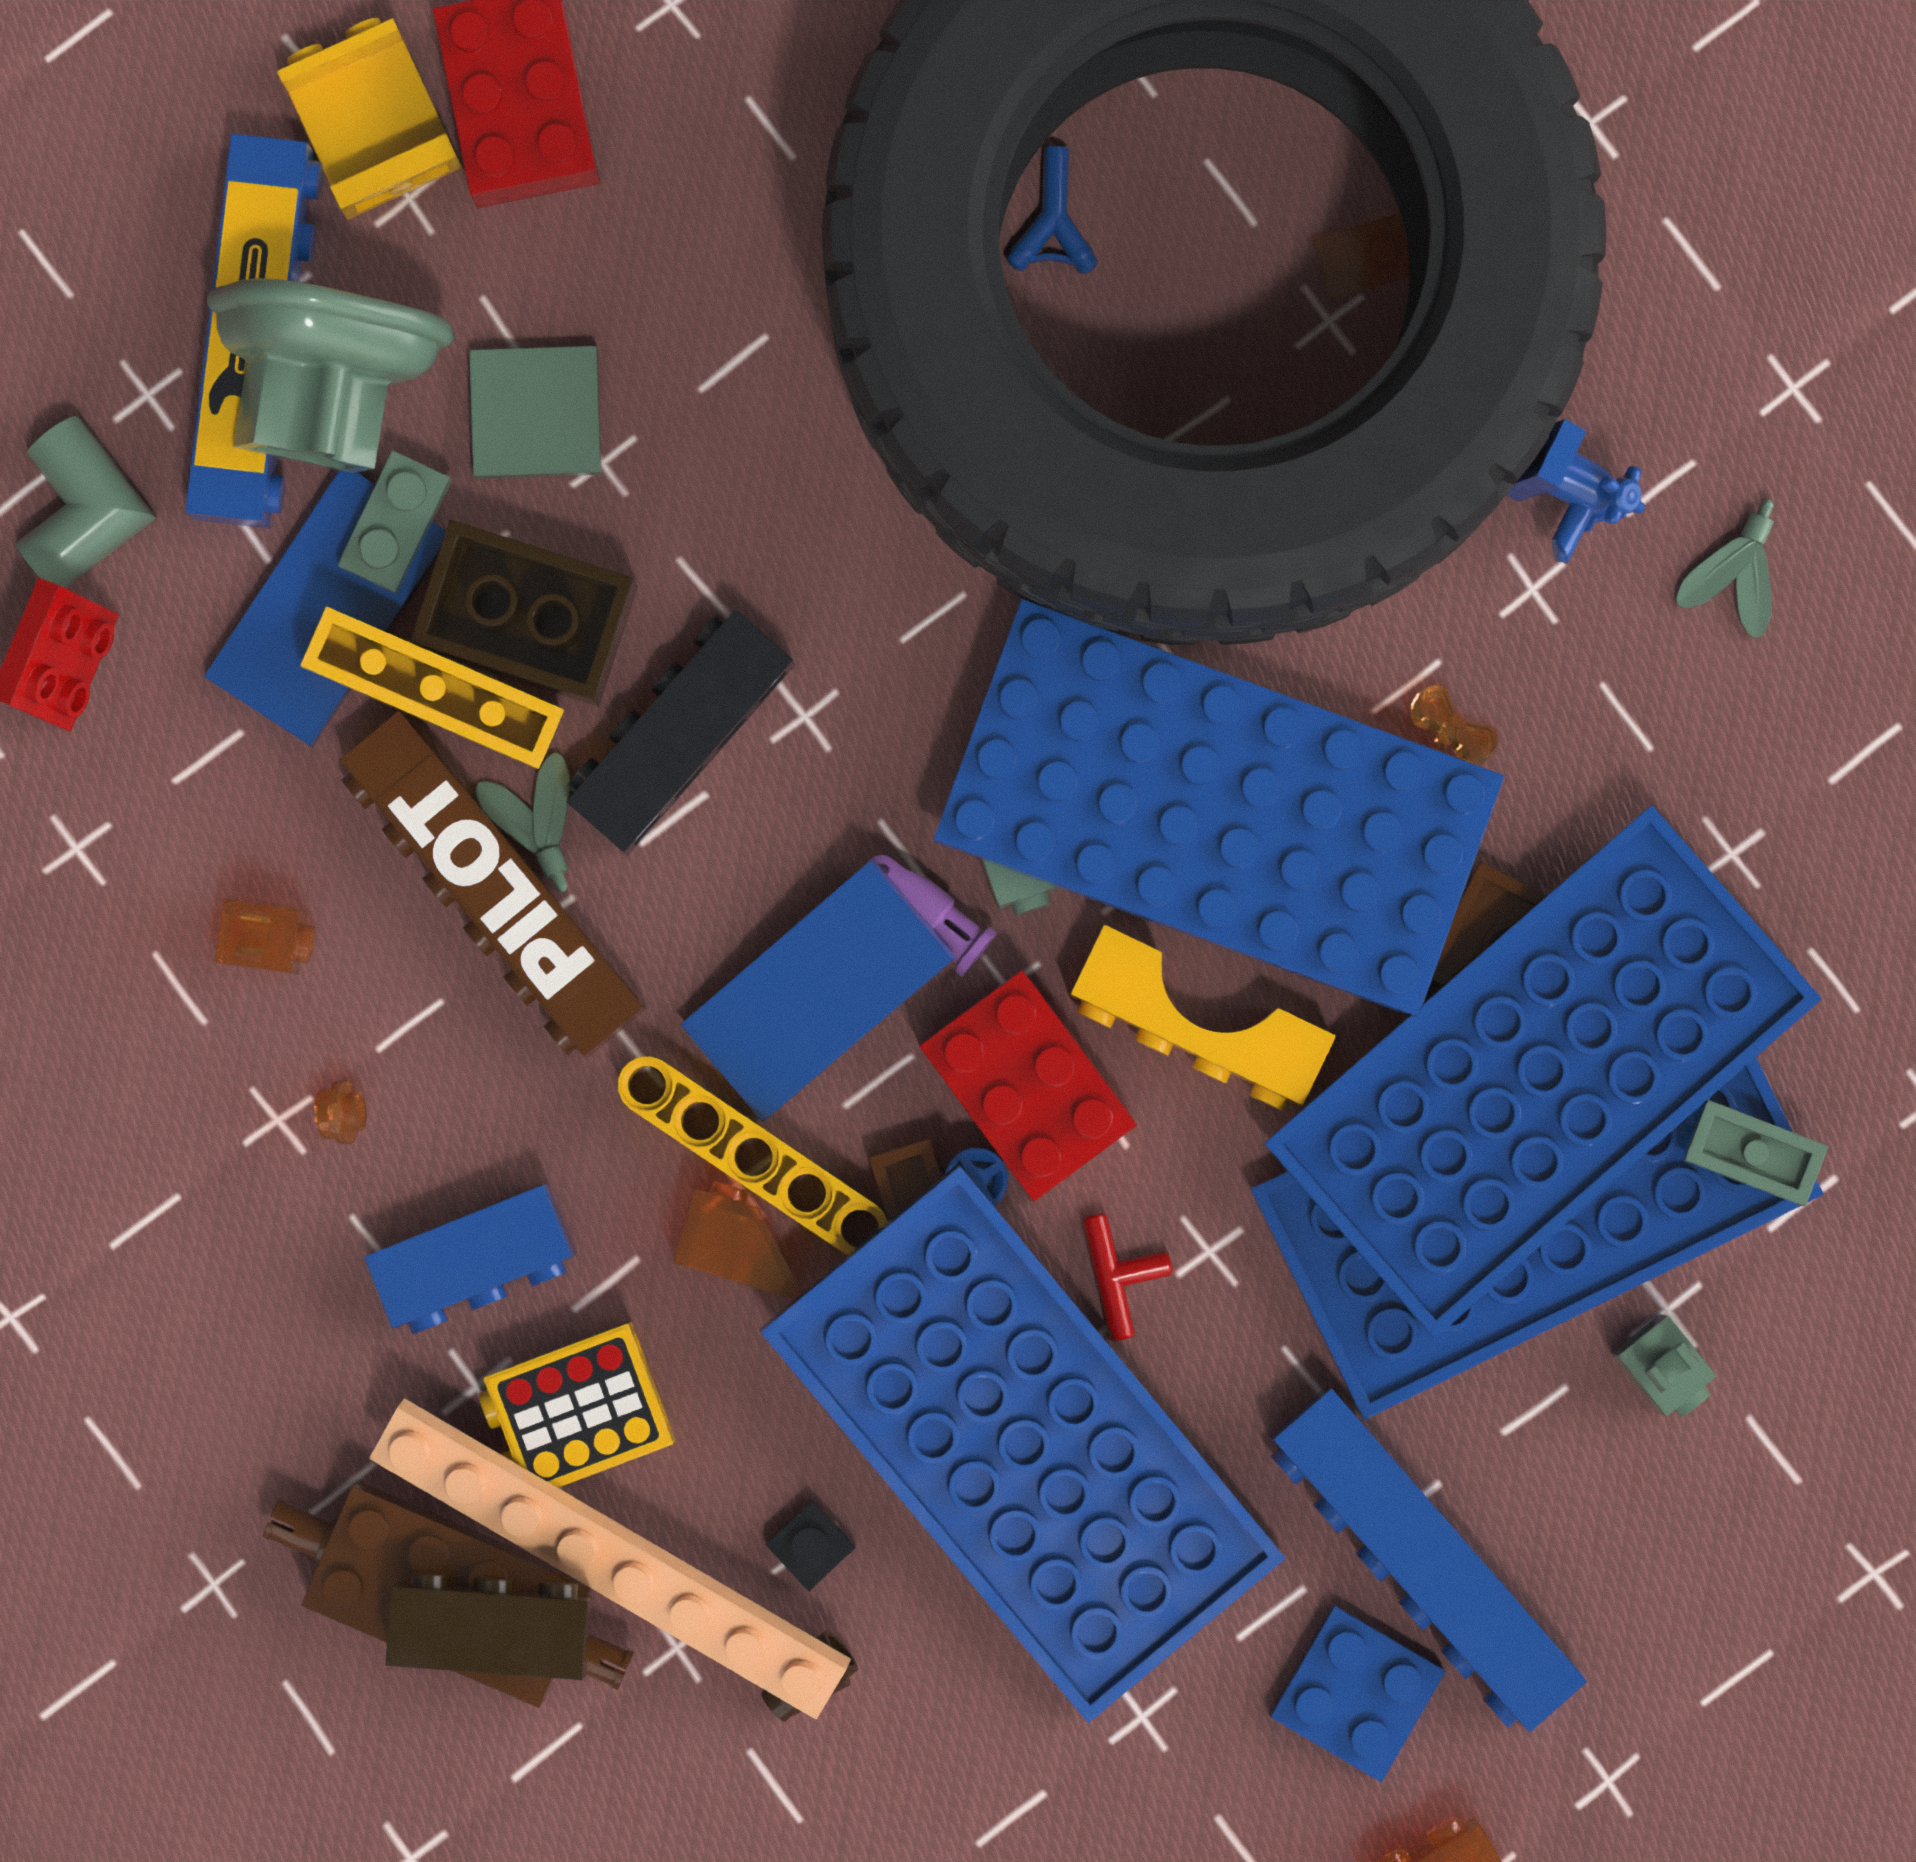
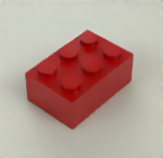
M472 0L433 8L469 192L476 208L479 209L601 184L564 0Z
M1023 970L919 1046L920 1050L1032 1202H1035L1138 1126Z

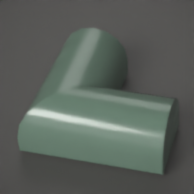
M72 416L56 424L39 437L28 449L27 455L65 503V506L15 543L20 554L39 578L66 588L157 519L80 417Z

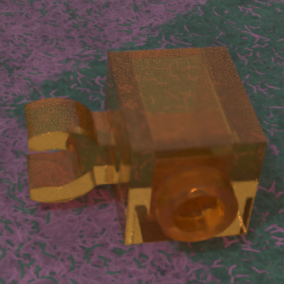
M223 899L214 962L222 965L298 975L300 962L310 963L315 941V925L306 924L307 912L300 909Z

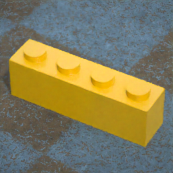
M327 606L300 665L301 668L535 769L540 768L564 712L562 708Z

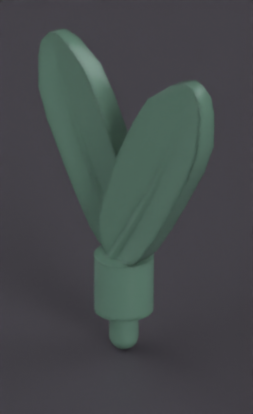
M1763 500L1757 514L1750 512L1741 533L1742 537L1736 538L1720 548L1693 569L1683 580L1676 597L1678 606L1681 608H1691L1703 605L1736 578L1737 607L1740 622L1752 638H1759L1764 634L1771 618L1772 598L1767 558L1762 545L1765 544L1774 521L1769 519L1774 507L1772 500Z
M554 753L545 760L539 769L533 812L512 792L496 783L480 782L475 788V793L481 809L491 821L524 848L536 854L544 878H552L555 889L558 892H565L568 885L564 873L569 869L562 850L558 845L563 836L568 811V803L566 801L570 797V788L567 787L570 781V773L564 758Z

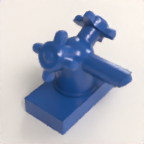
M1563 419L1555 422L1547 441L1534 461L1506 495L1519 502L1548 493L1569 504L1551 540L1555 560L1568 564L1583 532H1590L1595 523L1605 521L1608 524H1616L1619 519L1625 518L1626 514L1632 512L1642 513L1645 510V505L1641 501V488L1638 483L1642 473L1641 469L1637 466H1629L1624 477L1614 479L1607 469L1577 452L1587 431Z

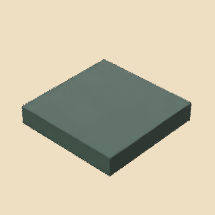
M597 346L470 350L473 477L475 479L602 475Z

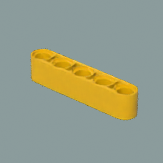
M639 1057L631 1060L622 1069L618 1078V1092L622 1101L632 1111L841 1252L848 1255L857 1248L849 1244L842 1233L843 1221L850 1212L855 1210L870 1212L877 1219L879 1229L888 1222L885 1212L877 1204L668 1063L655 1057ZM645 1067L658 1069L666 1081V1089L663 1096L652 1104L639 1102L631 1091L633 1076ZM697 1103L710 1104L719 1116L717 1131L705 1140L692 1138L684 1127L686 1111ZM751 1138L765 1141L772 1151V1163L769 1169L758 1176H750L744 1173L736 1161V1153L739 1146ZM803 1174H812L818 1177L826 1189V1197L823 1204L811 1212L797 1209L789 1197V1188L792 1182Z

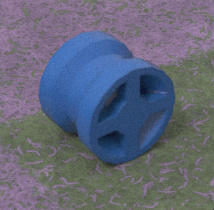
M970 1148L959 1152L950 1161L945 1174L955 1165L959 1164L993 1206L1002 1200L1008 1187V1173L1004 1163L995 1153L984 1148Z

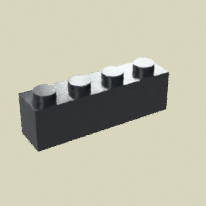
M736 609L726 620L717 614L709 621L693 642L700 648L697 654L684 668L678 662H675L665 671L652 688V691L658 696L653 704L642 716L635 709L632 710L609 737L616 746L600 764L594 758H590L567 785L574 793L566 802L627 856L795 666L794 660Z

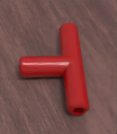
M1105 1213L1086 1216L1082 1222L1110 1339L1115 1342L1132 1338L1135 1331L1124 1286L1171 1276L1173 1268L1169 1253L1161 1251L1118 1262L1108 1216Z

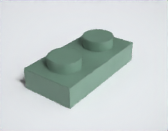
M392 450L338 566L351 574L398 595L450 487L452 479Z
M1706 1100L1702 1105L1682 1160L1799 1206L1806 1207L1829 1146L1716 1102Z

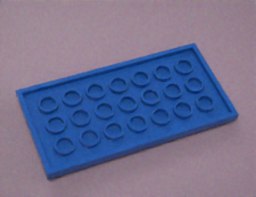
M1021 599L933 842L1405 1015L1418 1017L1505 775Z
M1651 805L1424 1002L1418 1017L1408 1016L1263 1144L1432 1338H1436L1821 1001L1822 998Z
M1754 1058L1708 1099L1793 1132L1757 1058ZM1701 1105L1436 1338H1432L1288 1171L1250 1189L1363 1420L1800 1206L1682 1160L1702 1108ZM1817 1179L1808 1202L1824 1195Z
M959 1164L955 1165L759 1328L760 1333L1088 1724L1286 1559Z

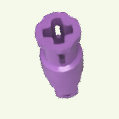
M886 855L873 857L871 860L874 859L878 865L887 867L886 869L880 866L954 953L956 958L952 962L956 964L955 972L963 977L995 938L997 932L991 927L982 929L953 906L955 899L930 879L916 872L906 870Z

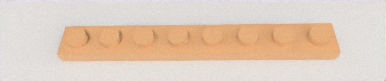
M405 1398L397 1407L369 1458L816 1720L851 1661L849 1657Z

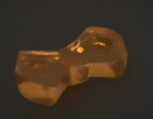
M1433 685L1417 693L1410 709L1412 722L1418 727L1437 733L1434 742L1438 747L1443 748L1450 744L1459 759L1475 765L1483 764L1493 756L1498 743L1496 729L1491 725L1468 722L1454 709L1446 687L1443 685Z

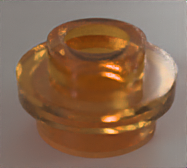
M348 1080L334 1081L330 1088H322L316 1095L315 1120L321 1137L323 1139H335L341 1145L352 1144L356 1140L359 1130H363L366 1126L367 1107L364 1096L361 1092H355L353 1085Z

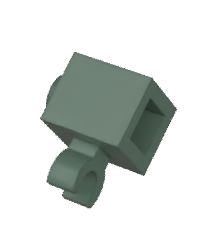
M1659 1314L1611 1353L1657 1413L1668 1416L1674 1410L1680 1417L1690 1413L1710 1396L1711 1393L1705 1386L1717 1377L1668 1315Z

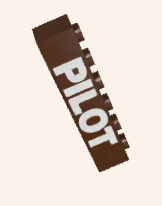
M400 711L396 712L339 759L350 772L341 779L346 788L364 809H367L375 802L390 822L382 828L384 834L405 858L415 851L431 871L422 878L423 881L446 908L456 901L469 916L471 921L462 927L486 957L496 950L512 970L505 974L503 978L527 1006L537 999L552 1019L544 1025V1028L567 1055L577 1048L584 1057H590L647 1010L404 714Z

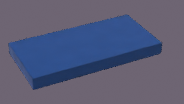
M340 470L204 675L206 679L312 748L351 690L348 687L300 667L325 607L327 606L388 633L436 561L446 530L432 522L398 595L341 569L338 563L373 492L375 484L358 473Z
M873 859L680 1025L757 1117L764 1122L952 962L956 956Z

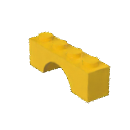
M1103 925L1070 994L1071 997L1081 1001L1076 1011L1078 1014L1110 1029L1115 1019L1123 1021L1139 1029L1134 1038L1138 1043L1166 1056H1169L1173 1046L1196 1057L1191 1068L1224 1084L1227 1083L1231 1074L1252 1083L1254 1086L1249 1096L1284 1112L1288 1102L1297 1106H1303L1336 1035L1279 1008L1271 1012L1257 1025L1238 1032L1221 1033L1198 1027L1184 1018L1168 998L1162 980V952L1107 925Z

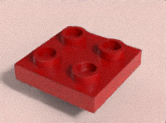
M38 577L0 668V702L71 732L76 718L82 714L88 704L90 697L89 687L101 658L108 653L112 646L114 627L119 614L60 585Z

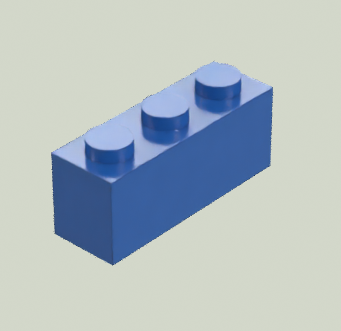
M544 1184L364 1256L392 1329L408 1323L413 1335L448 1321L444 1309L464 1300H468L473 1311L508 1297L503 1286L504 1284L527 1276L531 1287L567 1273L563 1261L576 1256V1252L548 1184Z

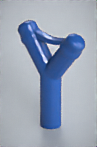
M1048 146L1044 148L1042 211L1019 241L1012 246V250L1006 257L1009 265L1018 271L1026 270L1031 263L1057 261L1073 265L1078 273L1086 274L1095 269L1098 264V259L1094 255L1093 249L1087 244L1067 213L1070 149L1067 147ZM1053 234L1067 254V256L1054 253L1037 255Z

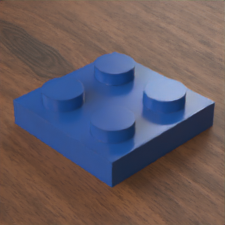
M1333 1604L1269 1716L1382 1783L1446 1671Z

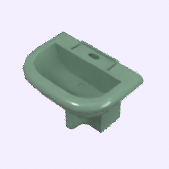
M244 279L214 288L207 296L208 307L217 313V330L221 342L230 353L243 358L246 362L233 447L350 473L375 468L388 386L412 381L426 373L436 361L439 350L446 348L455 338L453 326L443 317L428 311L309 283L280 279Z

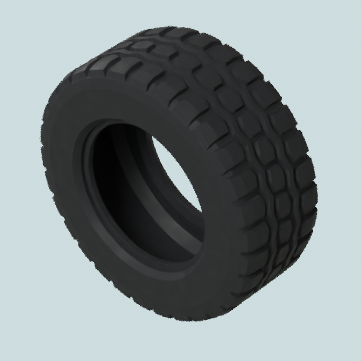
M900 0L880 29L882 41L875 50L866 53L854 77L845 101L847 113L841 127L836 129L826 176L827 195L825 208L823 209L822 248L828 306L835 349L842 376L850 392L851 403L861 428L872 449L877 451L887 466L886 472L901 495L917 514H923L936 527V535L957 555L974 568L980 566L997 577L996 584L1018 598L1043 607L1049 606L1054 610L1066 613L1067 616L1114 633H1118L1120 630L1131 634H1139L1142 641L1168 645L1194 646L1196 640H1218L1220 645L1249 644L1273 640L1275 634L1294 630L1297 633H1303L1325 627L1349 617L1352 611L1367 605L1374 606L1395 595L1415 582L1422 573L1432 568L1435 564L1442 562L1459 548L1493 512L1534 461L1547 441L1557 418L1564 411L1575 389L1584 364L1582 358L1585 345L1593 336L1600 307L1603 283L1598 277V263L1603 260L1606 253L1605 202L1596 194L1594 183L1601 176L1597 148L1589 121L1583 116H1577L1573 107L1578 101L1580 94L1572 74L1558 47L1551 43L1543 44L1537 35L1543 22L1529 1ZM1190 68L1245 72L1273 80L1312 99L1337 117L1361 141L1387 180L1399 208L1406 234L1409 257V291L1400 336L1392 355L1378 373L1358 393L1337 409L1315 422L1281 436L1236 445H1194L1172 442L1146 435L1115 422L1093 409L1072 393L1051 372L1035 351L1022 329L1008 295L999 249L1001 228L1015 187L1031 158L1045 140L1068 117L1091 100L1132 80L1161 72Z

